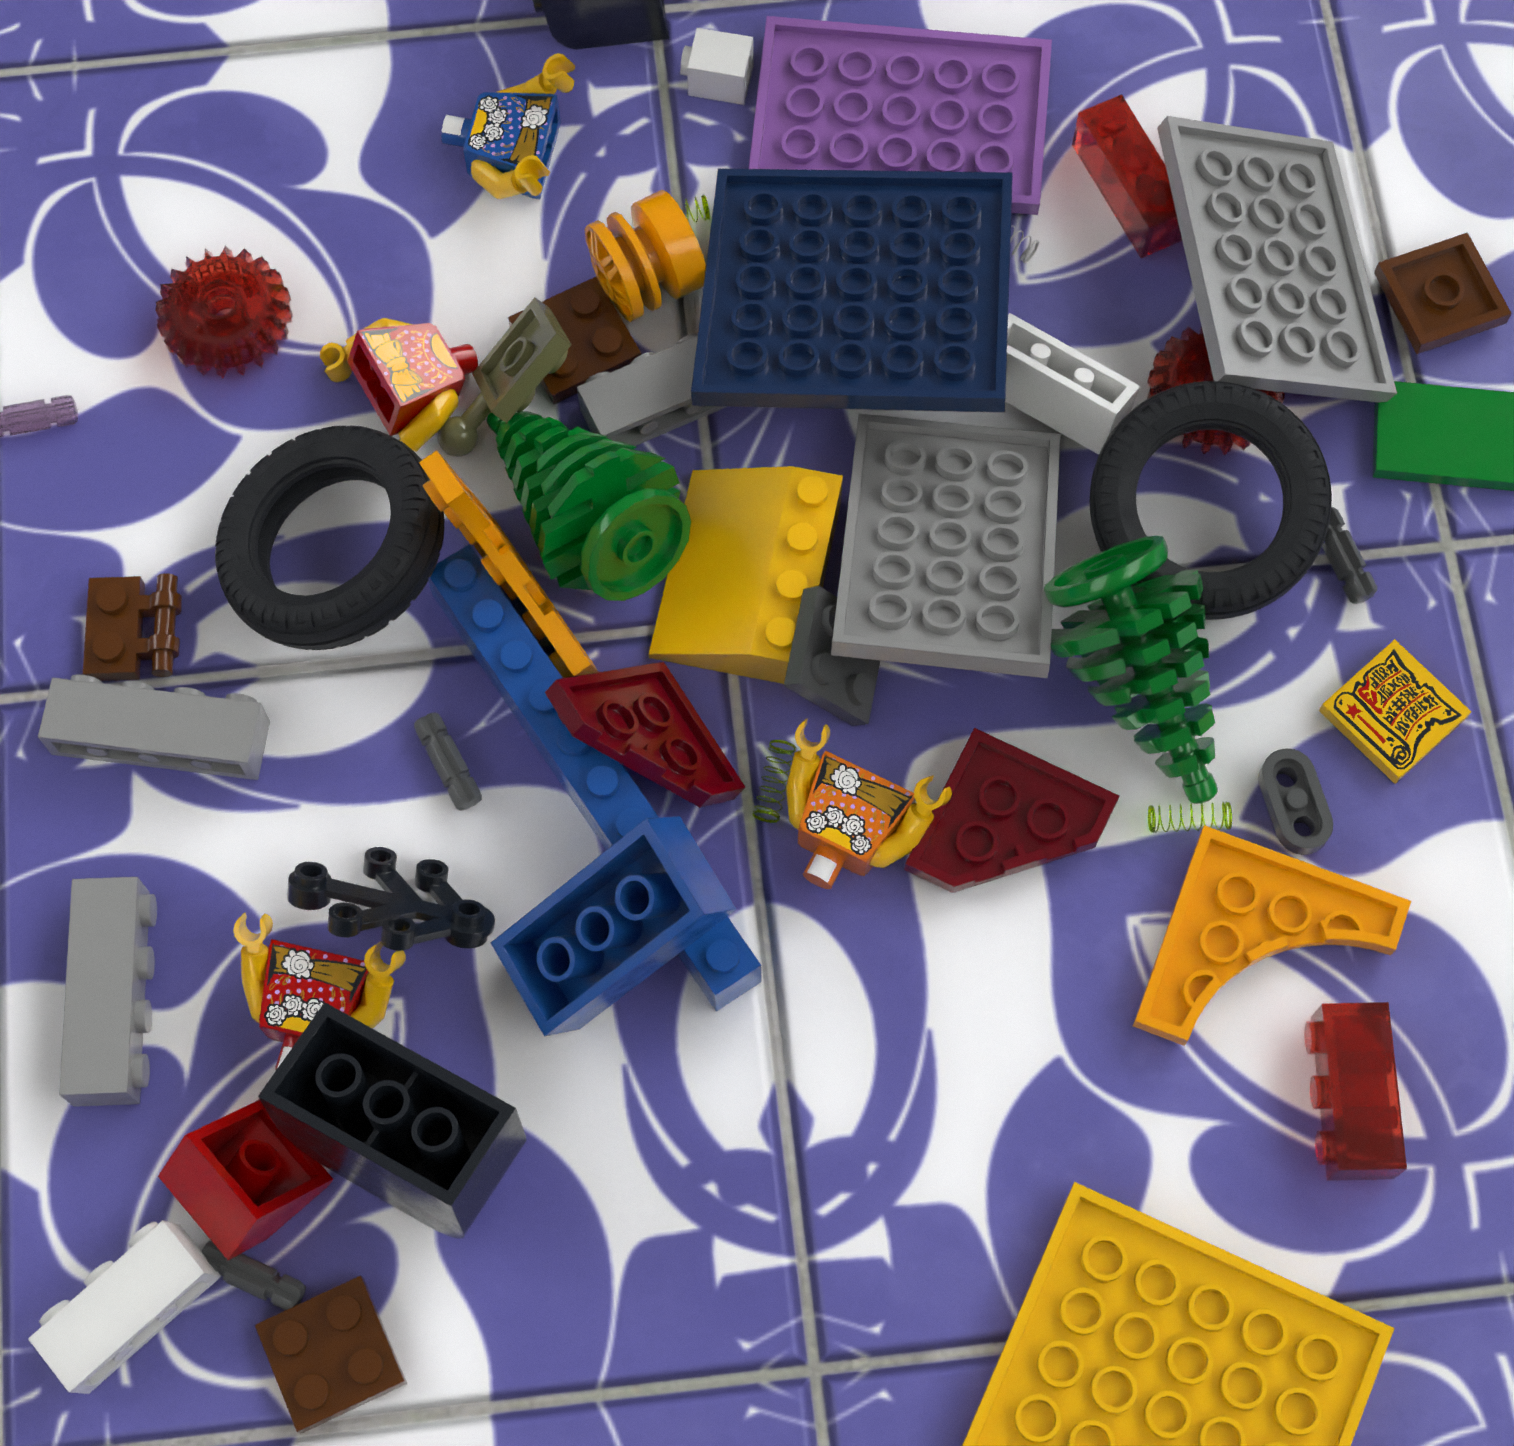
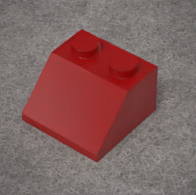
M260 1100L186 1134L158 1175L159 1179L227 1260L267 1240L333 1181L331 1175L320 1163L297 1148L277 1129Z

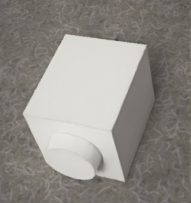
M697 28L692 47L684 46L680 65V74L687 76L688 96L744 105L754 66L753 37Z

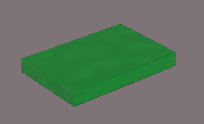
M1394 381L1397 394L1387 402H1374L1372 478L1514 491V392Z

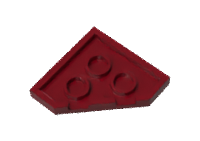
M664 661L556 679L545 692L557 711L560 720L573 737L699 808L734 800L746 788Z
M974 728L943 790L947 787L951 788V799L945 805L932 810L934 818L918 845L912 849L905 863L904 870L951 893H955L1096 847L1120 795Z

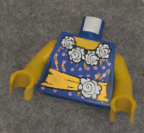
M561 53L550 56L543 65L542 73L525 83L497 92H483L477 97L472 119L451 115L445 116L442 126V143L464 147L463 153L467 173L496 199H504L519 194L534 199H541L546 177L551 173L548 169L561 125L558 95L554 94L557 89L560 92L569 93L574 87V80L567 73L574 71L575 65Z

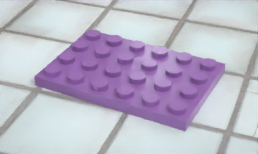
M767 16L749 169L1013 172L1011 213L1038 215L1041 198L1052 40Z

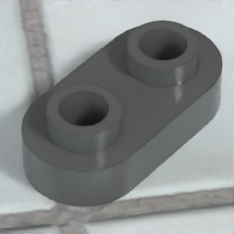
M1295 749L1277 750L1267 757L1258 776L1265 804L1280 843L1287 850L1295 854H1313L1326 844L1332 834L1333 818L1311 760L1305 754ZM1279 774L1288 775L1293 780V786L1284 787L1280 785L1276 776ZM1294 824H1306L1311 831V835L1301 836L1297 834L1294 830Z

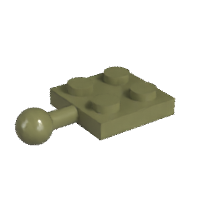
M534 297L472 373L481 391L462 416L450 417L438 431V443L447 454L456 457L469 454L475 448L478 441L477 428L491 412L507 423L516 412H522L528 407L534 398L535 388L548 373L551 374L557 371L564 363L568 349L572 344L551 309L536 297Z

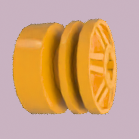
M660 190L632 204L631 217L634 228L629 225L621 214L614 212L609 214L606 219L607 227L604 223L597 220L586 225L584 229L595 274L607 296L629 322L644 315V305L652 312L662 306L659 283L676 300L704 287L706 264L697 238L678 203L664 190Z

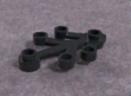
M385 847L368 849L364 855L363 873L368 878L376 880L384 891L332 879L328 874L327 868L317 862L298 864L295 867V871L288 877L287 900L294 907L303 910H318L326 907L330 903L331 898L345 901L332 905L328 914V931L338 937H353L358 935L360 931L382 926L381 943L391 950H407L414 944L442 937L456 947L470 949L485 944L488 936L494 931V914L478 901L463 900L447 882L448 866L439 860L426 859L420 861L416 865L414 882L419 890L429 892L438 904L423 901L396 871V853ZM357 905H361V906H365V907H370V909L362 910V909H361L359 906H357ZM412 919H419L424 922L416 924Z

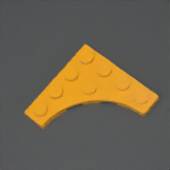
M437 450L420 461L419 464L430 479L422 485L436 507L445 513L453 526L461 531L469 544L474 545L482 556L480 561L498 586L501 585L512 601L517 597L522 601L528 610L521 615L539 641L547 637L556 651L550 654L549 658L562 677L568 678L598 673L599 671L486 507Z
M1204 825L1190 860L1133 1027L1185 1046L1203 1009L1227 982L1249 966L1287 950L1306 946L1344 945L1370 949L1391 956L1397 948L1411 901Z

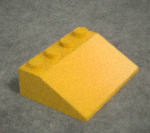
M794 466L692 470L684 503L687 506L691 519L689 541L679 561L667 574L648 654L649 658L784 684L803 589L815 586L823 588L841 506L843 476Z

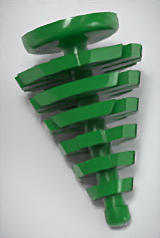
M528 411L516 412L507 423L492 412L487 416L486 422L488 427L497 435L495 439L498 445L497 450L500 457L504 460L505 470L509 479L513 482L515 487L513 490L523 507L522 512L532 529L530 532L540 551L539 554L551 580L557 578L560 588L592 590L606 601H625L644 594L666 577L679 561L689 541L691 527L687 506L679 499L680 490L673 487L680 483L674 466L662 461L666 458L654 453L635 450L636 446L612 441L606 438L608 437L606 435L591 433L580 427L569 430L562 422L551 417L544 419L541 415Z
M1154 535L1139 538L1095 554L1059 573L1045 584L1044 592L1046 597L1055 606L1065 608L1100 599L1088 605L1089 610H1078L1062 620L1060 623L1064 629H1052L1051 651L1057 657H1069L1066 668L1076 679L1083 682H1098L1100 686H1088V692L1099 704L1104 706L1116 705L1114 709L1117 714L1111 717L1122 729L1137 730L1143 727L1133 736V741L1147 754L1165 752L1155 761V765L1169 778L1181 776L1184 782L1182 787L1188 800L1193 804H1201L1210 801L1218 792L1212 773H1208L1205 764H1209L1215 759L1214 738L1202 737L1195 739L1194 737L1202 736L1215 724L1212 705L1207 703L1199 704L1210 696L1209 672L1199 670L1205 666L1203 658H1209L1208 640L1198 637L1197 629H1205L1206 627L1205 605L1191 604L1190 600H1200L1203 590L1201 575L1198 574V570H1184L1175 575H1164L1131 586L1155 572L1166 562L1168 556V546L1163 536ZM1075 655H1081L1082 658L1073 657V656H1075Z

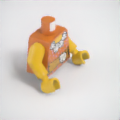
M805 719L795 731V740L801 750L794 753L786 785L789 822L798 830V844L813 853L803 872V876L818 887L831 889L842 867L860 876H865L872 867L885 868L910 854L912 849L918 845L934 818L931 811L945 805L951 799L952 790L950 787L945 788L940 794L939 800L934 801L927 794V786L932 781L934 775L920 780L916 784L913 793L826 750L820 760L816 753L828 742L830 728L825 724L821 733V741L811 742L804 734V729L808 722V719Z

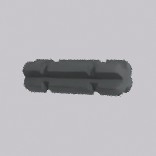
M1332 507L1330 523L1322 548L1338 580L1345 581L1346 585L1343 586V589L1349 601L1353 604L1362 603L1375 596L1377 585L1371 573L1364 572L1363 568L1367 565L1350 532L1342 529L1345 522L1338 509Z
M433 712L419 718L414 723L416 733L422 745L426 746L427 754L445 788H448L447 791L456 809L463 811L478 804L482 800L480 790L474 778L469 777L471 775L451 735H448L447 728L440 714Z
M208 1241L202 1249V1253L209 1264L223 1276V1280L226 1283L264 1301L271 1298L270 1302L273 1305L284 1310L301 1303L306 1287L300 1280L287 1274L280 1277V1273L276 1269L242 1253L227 1260L212 1241Z

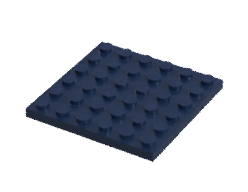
M718 168L691 387L692 405L1005 413L1013 172Z

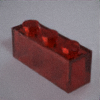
M1118 95L1078 112L1072 146L1140 258L1182 241L1166 165L1123 95Z
M1389 1002L1321 1004L1311 1016V1021H1306L1304 1029L1306 1051L1308 1054H1315L1317 1075H1312L1310 1079V1099L1313 1109H1320L1322 1131H1317L1315 1137V1151L1318 1164L1326 1165L1327 1181L1395 1179L1407 1169Z

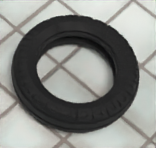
M1221 381L1187 383L1169 388L1148 398L1130 411L1111 432L1100 451L1091 479L1089 498L1091 523L1101 552L1123 543L1147 537L1137 512L1136 491L1139 476L1149 458L1161 446L1175 437L1199 430H1218L1235 434L1255 445L1271 462L1281 484L1283 512L1278 531L1268 548L1251 562L1227 571H1198V574L1201 575L1203 590L1200 600H1190L1191 604L1205 605L1206 620L1233 618L1254 612L1276 601L1292 589L1310 569L1323 546L1330 523L1332 508L1330 476L1321 449L1309 429L1290 409L1278 400L1259 390L1236 383ZM1167 558L1166 562L1155 572L1131 586L1164 575H1175L1180 571L1192 569L1183 567Z
M346 425L321 428V430L317 429L295 437V440L290 439L272 450L270 456L267 454L250 470L251 473L249 475L246 474L232 494L234 497H230L224 509L218 527L215 544V563L219 582L227 601L239 618L252 630L273 642L287 647L304 650H327L363 640L365 636L369 637L389 625V621L396 620L409 608L410 602L412 600L415 601L429 581L428 577H431L440 556L439 552L442 549L444 540L445 519L444 512H441L436 507L422 486L430 480L419 464L422 459L400 440L378 430L352 425L347 427ZM349 480L372 482L386 490L391 510L386 536L375 556L357 575L334 589L314 595H294L277 589L270 569L273 543L284 521L301 502L327 486Z

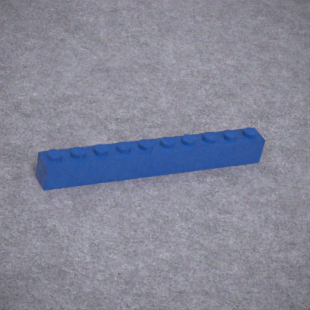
M471 545L465 546L437 563L431 577H428L433 597L606 850L609 849L646 818H659L621 763L573 737L562 723L557 711L545 694L546 690L556 679H562L561 675L501 588L487 572ZM728 917L678 954L716 1012L762 982L760 962Z

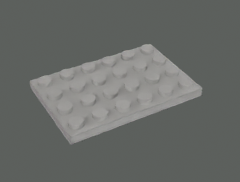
M1167 116L1157 129L1214 381L1236 383L1258 390L1377 403L1389 401L1397 394L1333 142Z
M859 413L831 655L1048 678L1051 657L1053 604L1048 601L1044 587L1046 583L1054 578L1061 434Z

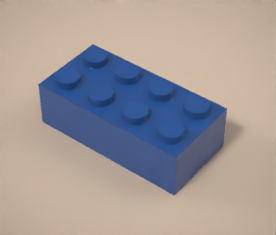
M681 817L646 818L494 939L491 945L545 1037L581 1029L737 909Z

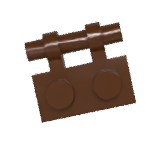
M159 574L157 576L156 592H153L151 595H145V583L141 576L89 578L83 675L97 678L100 681L140 680V666L143 660H152V674L154 676L169 677L173 675V661L179 656L180 639L175 636L176 616L181 613L182 596L177 593L178 577L176 575ZM155 617L154 635H151L149 638H142L143 618Z

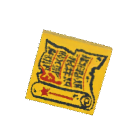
M1395 639L1327 699L1319 709V712L1394 784L1402 779L1464 722L1472 712Z

